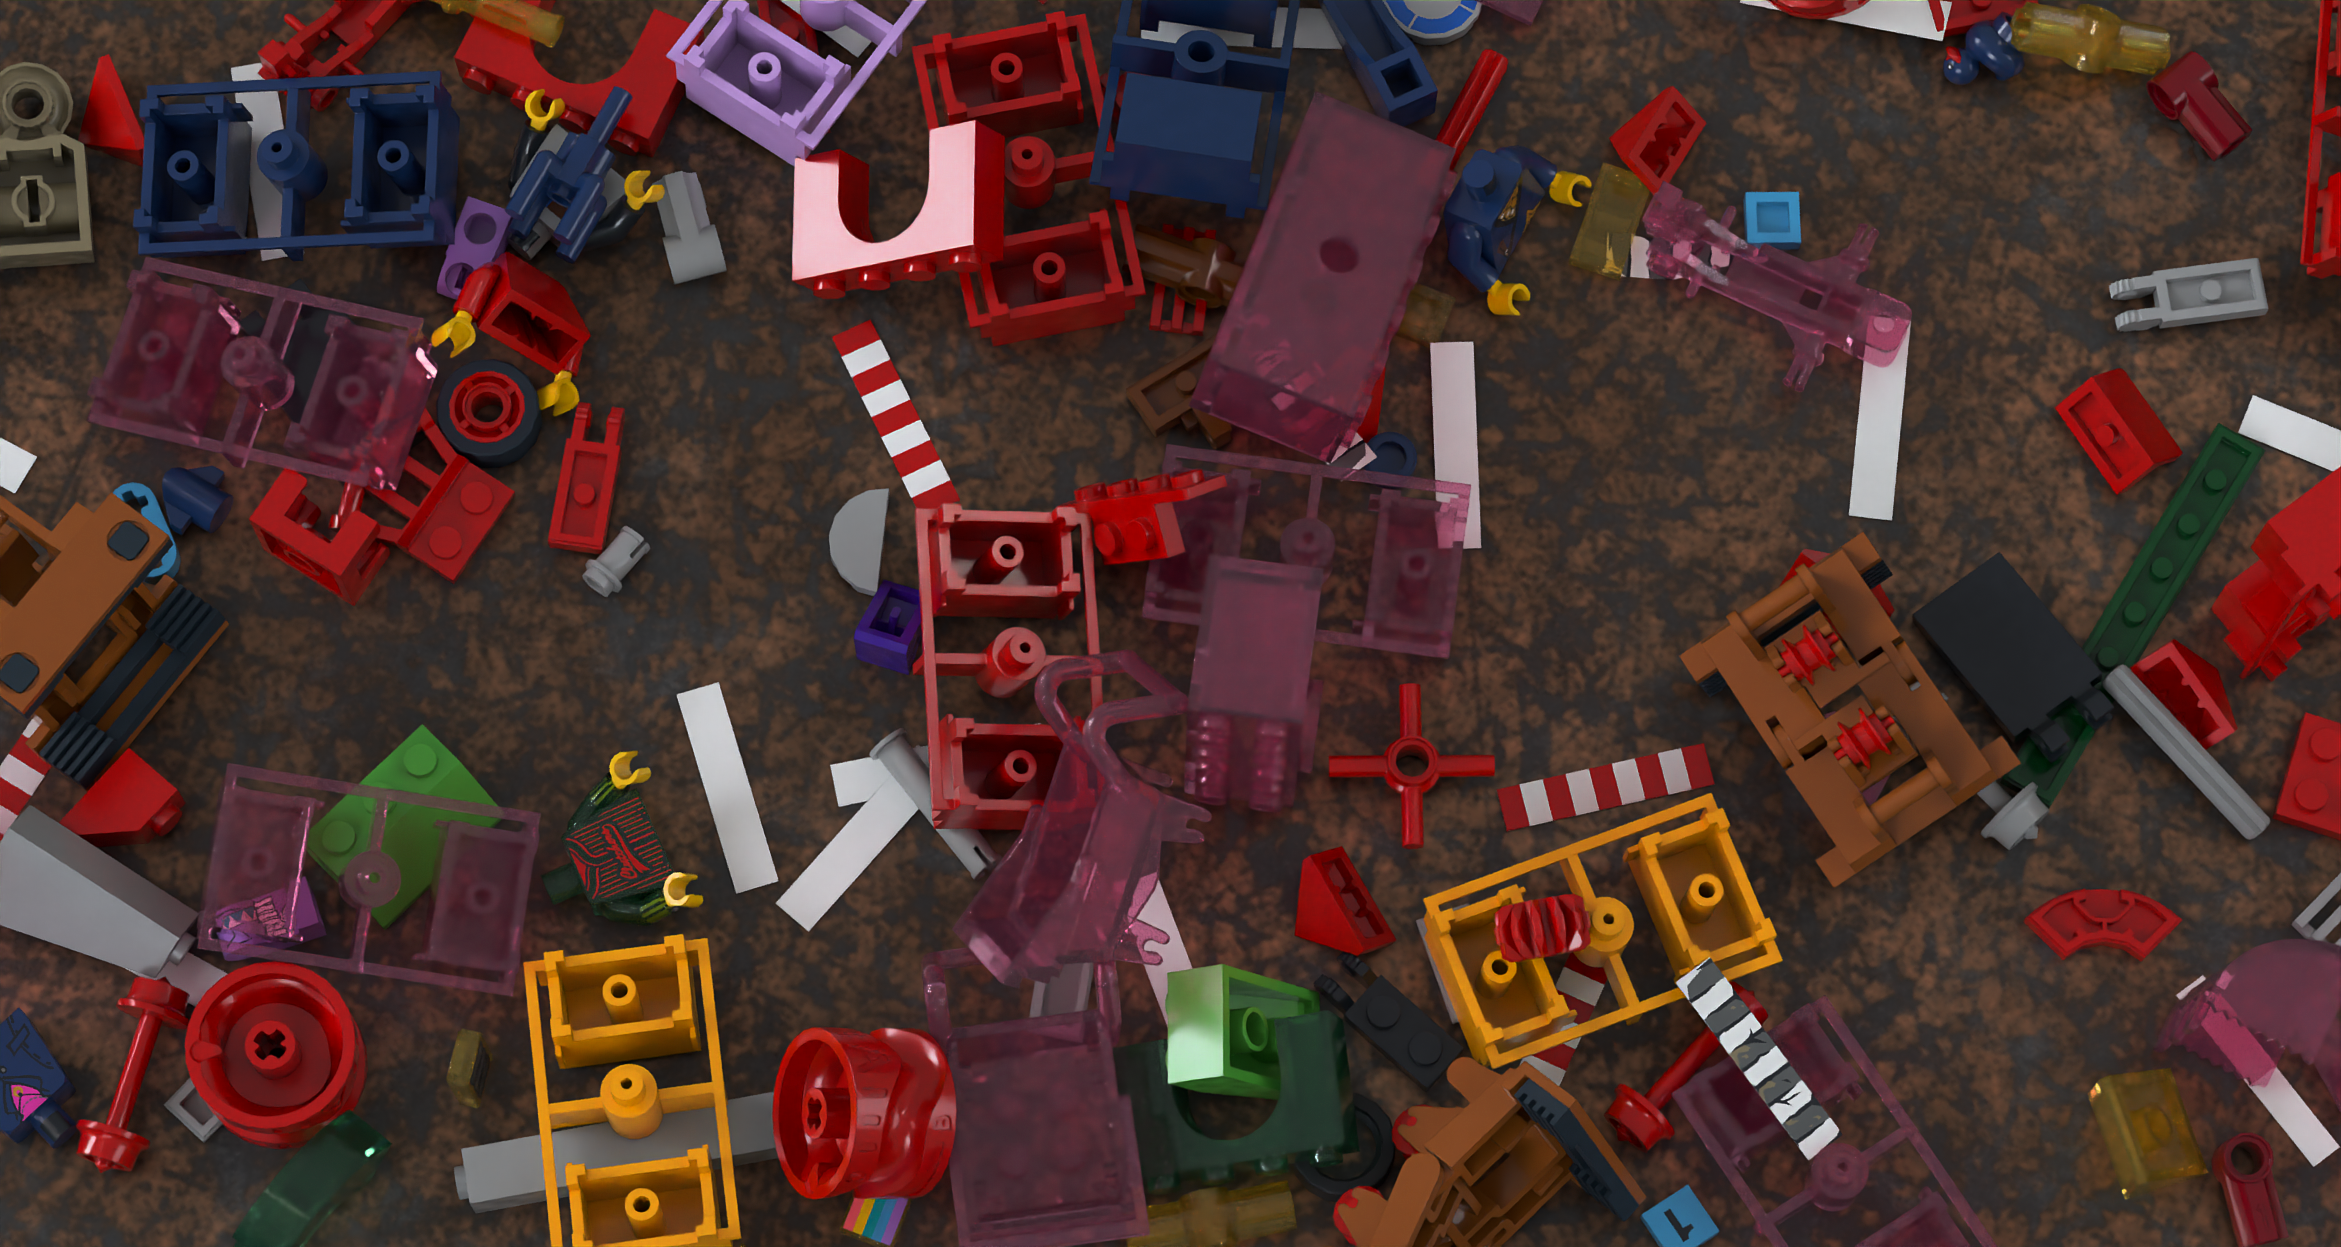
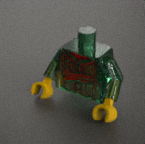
M637 750L619 752L614 755L609 766L610 772L588 792L569 819L567 832L561 836L571 862L542 874L541 878L553 905L584 892L595 916H605L611 922L650 926L677 912L680 906L699 907L703 903V896L685 894L688 883L692 880H697L698 876L689 873H674L637 788L629 791L630 784L643 783L651 776L649 767L639 768L633 774L631 773L630 761L638 755Z

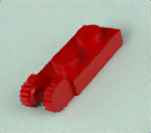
M579 402L576 407L571 439L566 438L548 544L551 548L601 555L605 548L622 455L620 445L625 423V409L612 407L607 417L604 443L587 441L593 420L592 404Z

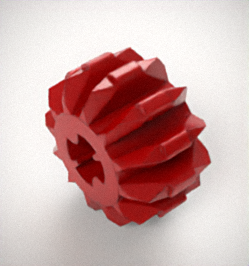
M1576 894L1551 896L1506 905L1494 914L1496 943L1500 945L1502 959L1511 963L1581 951L1591 943L1589 928L1592 927L1589 911L1585 909L1583 897Z

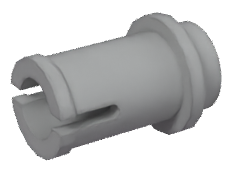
M623 526L617 537L596 561L593 559L587 561L585 564L587 571L582 577L593 590L604 597H608L612 591L618 593L622 589L620 581L641 557L648 553L651 549L650 545L647 542L640 544L644 538L632 528Z

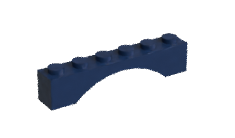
M1317 0L1386 134L1435 113L1438 89L1415 45L1402 31L1382 0Z

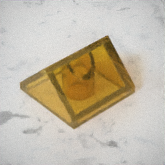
M2171 1068L2108 1075L2101 1078L2088 1093L2125 1200L2208 1173Z

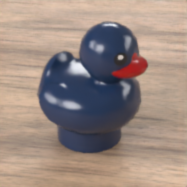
M2001 12L1994 21H1980L1969 28L1965 38L1966 48L1946 47L1947 56L1943 62L1944 75L1953 84H1968L1976 79L1979 74L1981 62L1995 73L1997 80H2008L2019 74L2024 68L2026 61L2024 50L2033 42V38L2018 20L2006 12Z

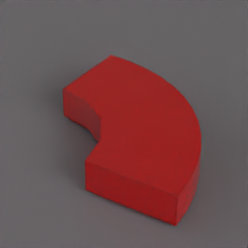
M2085 888L2059 895L2047 901L2029 914L2023 922L2062 960L2070 957L2080 949L2107 946L2124 950L2142 962L2182 922V919L2161 903L2133 891L2120 889V891L2108 889L2086 890Z

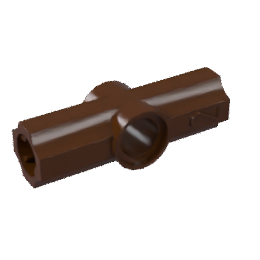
M1137 223L1133 235L1143 278L1175 288V293L1179 298L1196 306V298L1207 301L1206 308H1217L1220 305H1224L1267 321L1275 322L1289 285V275L1237 258L1235 251L1220 241L1209 238H1195L1190 242ZM1125 255L1122 271L1130 273L1127 256Z

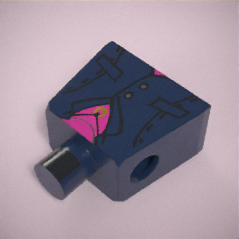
M17 1008L0 1024V1132L18 1144L36 1130L54 1149L64 1144L77 1130V1123L61 1107L74 1095L76 1088L36 1026L20 1008Z

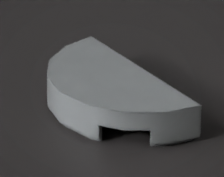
M889 488L867 490L849 499L835 515L829 533L831 561L837 568L840 576L850 583L857 592L871 596L876 594L880 583L890 495Z

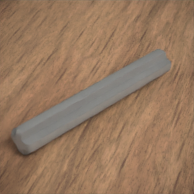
M2126 665L2117 666L2104 678L2102 682L2103 687L2246 839L2256 838L2268 827L2270 818Z

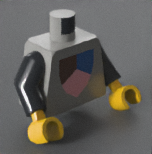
M545 89L534 91L526 98L525 111L531 119H527L524 122L514 148L508 187L511 191L510 198L514 195L536 155L542 150H550L557 154L568 135V132L558 124L550 129L548 121L560 117L564 112L565 104L561 98L555 99L550 106L549 113L544 112L540 101L545 93ZM610 168L604 178L605 188L602 192V195L607 200V207L582 250L592 251L622 242L645 212L644 203L658 202L663 198L665 190L662 184L652 185L646 194L643 191V182L650 175V170L633 171L625 180ZM550 199L528 238L524 240L511 233L507 237L508 243L527 260H531L548 241L559 247L561 242L553 236V233L568 208Z

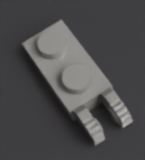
M2259 258L2153 271L2152 275L2121 279L2109 285L2111 299L2118 301L2142 298L2153 293L2155 307L2129 310L2115 317L2117 331L2120 330V332L2147 330L2157 325L2161 329L2265 315L2269 309Z

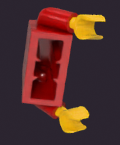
M510 252L501 253L495 262H486L479 266L466 279L452 310L456 316L433 332L431 338L432 345L437 347L450 337L454 344V350L451 352L450 357L457 356L474 343L476 335L471 323L476 322L479 330L556 374L553 383L537 390L540 410L554 405L553 415L555 417L570 411L579 402V393L573 382H571V378H575L578 375L584 344L591 337V334L565 287L557 280Z

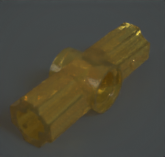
M2026 2L2022 8H2016L2010 23L2012 31L2011 44L2018 51L2060 58L2070 66L2089 73H2102L2106 66L2154 75L2159 69H2165L2171 55L2169 47L2170 34L2163 27L2123 20L2116 14L2091 4H2080L2077 10L2074 11Z
M1287 1180L1229 1191L1227 1187L1202 1189L1181 1196L1177 1202L1152 1205L1136 1210L1132 1209L1121 1214L1127 1247H1235L1241 1240L1265 1237L1266 1235L1286 1233L1297 1228L1294 1204Z

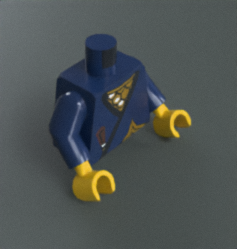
M1519 145L1501 147L1494 153L1478 149L1470 162L1464 167L1462 176L1443 211L1448 240L1447 255L1450 263L1480 292L1488 291V307L1491 312L1498 315L1519 316L1520 313L1514 308L1512 299L1516 301L1530 300V292L1524 284L1502 283L1498 278L1545 195L1544 188L1549 186V193L1554 201L1581 207L1583 204L1575 201L1572 196L1574 184L1589 188L1592 186L1588 177L1566 171L1557 173V165L1532 150Z

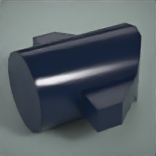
M215 466L194 469L177 467L171 468L165 473L162 480L163 501L171 530L183 535L191 523L209 533H214L219 529L227 518L234 500L231 494L219 488V485L225 479V474L222 470Z

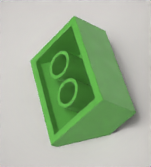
M422 724L300 839L309 855L386 930L505 817V813L464 765Z

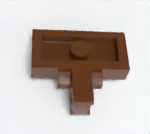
M1216 333L1126 388V395L1155 437L1181 423L1187 432L1198 427L1215 451L1233 440L1230 435L1232 428L1221 413L1229 408V404L1224 396L1246 383L1247 378L1242 367L1219 334Z

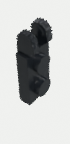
M1343 951L1336 958L1341 968L1367 990L1354 1002L1336 981L1323 974L1313 983L1314 987L1325 999L1344 1014L1343 1020L1423 1091L1427 1092L1445 1073L1450 1064L1463 1053L1464 1047L1382 975L1377 977L1372 969L1357 956Z

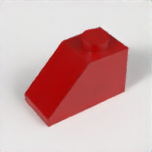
M128 748L59 821V824L95 847L148 844L157 834L162 837L175 827L183 813L180 809L186 802L172 784Z

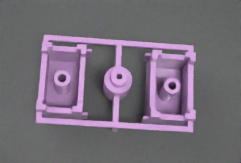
M709 0L666 56L676 63V77L686 86V98L795 167V158L800 157L805 160L811 153V150L814 151L886 54L889 52L897 57L902 50V33L927 0H906L910 5L894 25L854 0H800L801 16L810 27L819 31H834L846 25L878 45L852 81L850 65H845L831 55L823 59L749 12V3L745 0H728L723 7V17L699 47L694 44L687 55H685L683 52L724 1Z

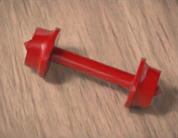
M166 976L157 980L143 977L134 978L127 996L117 1001L116 1007L119 1010L139 1018L105 1124L83 1119L78 1120L76 1128L81 1133L76 1154L85 1160L95 1163L100 1173L111 1168L130 1172L133 1170L140 1152L149 1149L151 1142L148 1139L127 1131L161 1026L185 1030L190 1021L185 1015L190 995L186 991L172 986Z
M1732 980L1729 981L1730 985L1762 1026L1768 1018V1014L1761 1003L1755 998L1754 990H1746ZM1708 1025L1644 1096L1625 1084L1619 1083L1615 1088L1616 1099L1604 1113V1117L1617 1132L1618 1141H1626L1638 1150L1647 1153L1659 1140H1670L1674 1136L1675 1131L1672 1125L1660 1111L1721 1044Z

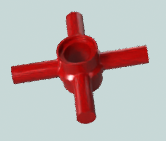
M1406 683L1399 685L1400 739L1390 744L1384 755H1329L1328 774L1329 777H1384L1386 783L1396 793L1401 795L1402 848L1419 849L1424 847L1423 794L1433 788L1439 777H1494L1495 756L1439 755L1437 749L1427 739L1422 737L1421 685ZM1411 755L1420 758L1425 763L1427 769L1419 776L1410 777L1400 772L1396 763L1402 757Z

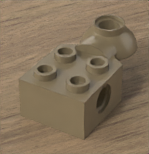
M22 62L7 66L0 72V269L95 262L87 154L83 143L63 134L72 117L73 100L70 89L58 72L38 63ZM31 97L40 100L44 104L42 112L36 118L29 120L18 117L14 113L15 106L22 99Z

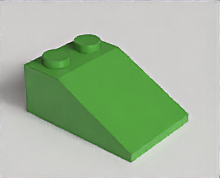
M1225 964L1167 973L1168 993L1165 999V1008L1168 1015V1049L1165 1062L1168 1070V1084L1201 1093L1311 1103L1321 1096L1319 992Z

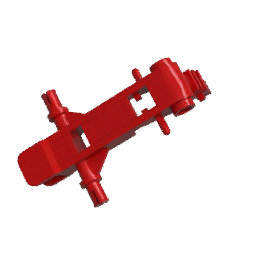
M333 0L335 4L324 15L308 26L303 24L294 15L287 13L284 16V21L298 33L286 44L283 41L276 42L272 39L257 52L263 66L257 74L265 80L345 76L347 74L364 75L355 65L412 3L426 0ZM483 0L453 1L474 18ZM332 32L348 46L345 47L341 44L336 49L338 52L325 63H321L311 53L323 40L326 42L331 36L329 33ZM339 88L308 89L311 92L310 109L314 108L318 112L325 110L336 98ZM279 91L287 96V91Z

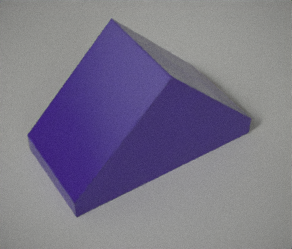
M883 579L855 630L854 645L856 657L858 660L909 675L922 638L919 590Z

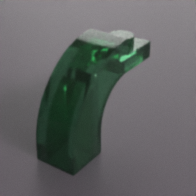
M350 1109L341 1114L312 1137L271 1181L232 1237L236 1240L233 1247H304L320 1225L341 1203L370 1182L392 1143Z

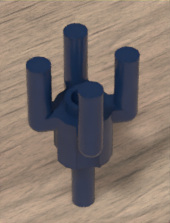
M614 86L587 134L569 132L557 154L550 150H542L536 155L505 208V212L513 217L508 227V230L513 235L526 240L547 203L552 199L557 204L568 208L553 233V236L561 242L556 255L568 263H575L607 207V200L602 195L605 188L604 178L616 157L614 153L605 148V145L633 98L628 91Z

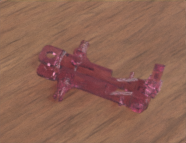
M1663 180L1642 219L1645 223L1644 227L1647 229L1646 233L1654 236L1646 251V255L1649 258L1646 266L1652 272L1664 278L1674 279L1676 275L1690 280L1691 282L1685 292L1688 298H1694L1702 285L1781 321L1795 345L1792 350L1795 358L1782 380L1787 387L1791 388L1798 372L1801 370L1794 390L1804 391L1814 366H1820L1825 358L1822 350L1826 342L1842 349L1847 354L1877 367H1888L1894 362L1906 337L1907 328L1912 317L1911 309L1899 300L1855 283L1860 272H1866L1870 266V260L1867 257L1880 235L1877 229L1871 227L1864 244H1861L1868 229L1867 224L1861 223L1858 225V229L1848 249H1842L1838 256L1805 262L1768 244H1762L1761 248L1758 249L1746 243L1728 230L1737 212L1734 206H1729L1718 224L1706 216L1707 211L1703 206L1690 199L1682 198V190ZM1706 243L1720 249L1722 254L1735 256L1725 276L1719 273L1721 270L1720 266L1714 264L1711 268L1699 259ZM1806 288L1823 296L1817 310H1812L1799 304Z

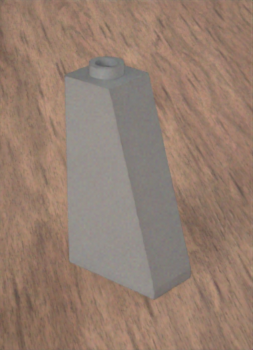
M29 805L3 836L0 842L1 926L153 978L157 977L169 961L178 966L195 942L196 938L188 932L199 913L32 805Z

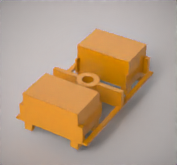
M1712 793L1423 899L1427 909L1423 919L1427 928L1424 939L1437 966L1475 1061L1479 1064L1482 1063L1484 1067L1491 1066L1493 1070L1624 1020L1627 1026L1635 1024L1643 1013L1686 998L1678 987L1639 1002L1620 957L1633 934L1634 921L1632 914L1625 904L1615 898L1595 897L1578 854L1703 808L1704 810L1699 817V821L1661 835L1658 831L1642 837L1637 845L1627 848L1622 857L1624 863H1629L1676 975L1673 979L1674 982H1677L1709 957L1728 982L1783 961L1774 941L1777 936L1770 917L1765 919L1728 833L1730 823L1724 809H1718ZM1559 862L1572 894L1583 897L1585 909L1589 911L1592 927L1589 928L1591 943L1584 950L1573 953L1586 965L1603 967L1620 1009L1560 1031L1563 1026L1573 1023L1577 1012L1575 1009L1569 1011L1563 994L1558 995L1544 958L1513 963L1502 959L1500 945L1496 943L1494 928H1496L1494 914L1503 906L1524 902L1523 897L1526 893L1524 886L1518 888L1517 884L1499 890L1496 896L1455 911L1450 908L1441 912L1438 906Z
M683 934L664 936V944L565 957L563 950L543 953L544 960L523 962L551 1247H563L552 1129L609 1122L612 1129L618 1135L627 1139H642L657 1130L662 1122L663 1114L715 1107L728 1220L727 1228H721L716 1177L709 1146L705 1144L702 1145V1148L687 1149L688 1156L594 1169H586L585 1163L573 1165L572 1162L566 1163V1185L569 1190L573 1234H571L573 1247H733L732 1240L741 1239L727 1114L728 1096L723 1078L708 938L685 941ZM699 965L712 1082L658 1089L653 1075L647 1069L636 1064H624L615 1067L605 1076L600 1088L601 1097L549 1104L537 978L540 986L548 985L551 1035L555 1045L557 1062L560 1069H569L702 1051L692 966Z

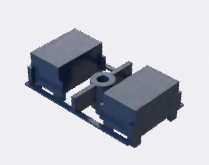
M1122 0L1117 30L1112 41L1110 69L1089 184L1111 187L1110 199L1129 201L1130 190L1226 204L1225 216L1244 219L1246 208L1267 211L1300 0H1289L1280 59L1228 51L1227 45L1221 37L1205 30L1187 32L1176 43L1127 36L1133 0ZM1142 0L1140 30L1158 32L1160 21L1253 34L1254 47L1271 49L1279 0ZM1120 71H1126L1127 77L1114 152H1108L1106 149ZM1262 92L1274 93V100L1261 175L1251 173L1259 125Z
M424 71L147 85V99H140L139 117L145 123L141 209H134L133 227L139 233L138 254L140 256L150 255L152 258L242 255L246 254V251L282 249L294 262L303 261L304 248L368 245L372 249L455 244L460 117L451 107L452 96L442 84V72ZM429 83V85H416V92L373 94L369 88L350 89V98H346V103L355 113L351 199H345L344 218L346 220L341 221V227L347 234L304 236L306 202L317 197L325 188L328 180V169L325 162L309 144L311 92L308 89ZM287 91L286 129L277 130L267 135L257 151L259 169L282 195L280 237L247 239L252 127L247 121H253V116L242 103H230L224 95L205 96V103L166 105L159 97Z

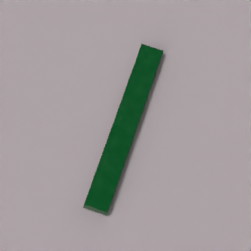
M2220 423L2217 424L2082 647V650L2102 672V681L2094 687L2100 690L2111 704H2113L2115 699L2103 687L2102 682L2104 678L2117 666L2123 664L2129 668L2139 661L2266 451ZM2072 703L2050 718L2069 737L2070 741L2066 743L2069 751L2051 763L2028 736L2016 755L2022 764L2005 774L2000 782L2016 793H2019L2028 784L2034 782L2038 786L2036 790L2037 796L2048 809L2095 734V731L2087 724Z

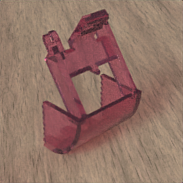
M2285 939L2264 943L2248 950L2194 986L2180 998L2168 1015L2153 1050L2161 1054L2172 1043L2175 1046L2184 1045L2187 1053L2197 1052L2200 1060L2209 1058L2212 1066L2221 1065L2225 1073L2234 1072L2237 1080L2247 1079L2250 1087L2259 1085L2265 1088L2285 1048L2288 1047L2291 1055L2301 1054L2305 1063L2309 1065L2311 1063L2315 1064L2341 1112V1025L2336 1018L2338 1009L2340 1008L2341 1010V946L2318 940Z

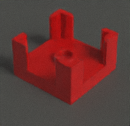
M286 465L250 516L249 521L264 551L355 606L391 554L389 547L374 541L380 532V526L377 521L361 511L354 510L334 539L330 541L323 534L312 528L321 516V510L302 494V491L308 484L307 479Z

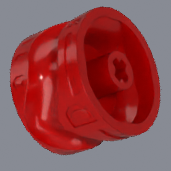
M271 961L254 963L234 970L219 979L205 992L196 1005L187 1026L185 1059L191 1081L201 1098L226 1129L242 1140L254 1145L272 1149L299 1148L321 1140L333 1133L348 1119L358 1105L365 1088L368 1059L367 1048L361 1030L336 989L326 979L312 970L299 965ZM284 1051V1054L279 1059L275 1057L277 1052Z
M812 1027L797 1035L788 1046L780 1063L775 1082L772 1111L773 1135L777 1155L788 1182L796 1192L805 1198L815 1200L834 1197L849 1191L853 1192L854 1198L914 1199L922 1197L933 1190L942 1178L948 1165L956 1132V1095L947 1058L937 1041L922 1029L881 1028L866 1034L849 1028Z

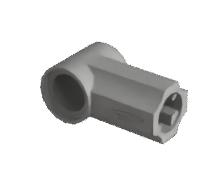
M679 171L664 175L662 179L652 183V185L662 184L665 190V194L657 202L666 236L662 239L674 284L727 271L715 224L710 225L706 211V202L696 172L685 173Z

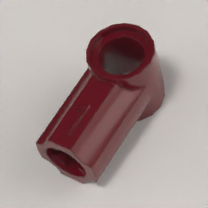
M2189 51L2149 80L2146 88L2157 109L2170 120L2178 119L2215 162L2234 151L2250 136L2252 129L2218 90L2219 83L2208 62L2198 53Z
M2241 1133L2221 1143L2214 1151L2211 1160L2212 1171L2216 1179L2222 1183L2238 1247H2255L2288 1238L2289 1235L2271 1170L2274 1157L2270 1144L2262 1136L2255 1133ZM2234 1147L2246 1149L2251 1154L2254 1160V1168L2250 1175L2242 1174L2234 1168L2231 1162V1154Z

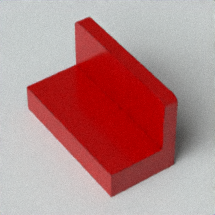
M2122 368L2090 377L2055 407L2116 495L2127 492L2156 467L2173 462L2183 454L2180 447Z

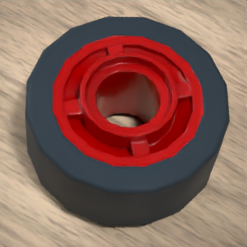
M497 359L474 360L456 369L442 384L436 401L437 423L446 440L457 454L464 456L469 462L482 468L505 467L523 458L536 443L542 427V414L539 408L538 394L529 377L513 364ZM487 405H496L503 409L501 415L492 422H482L476 419L479 410Z

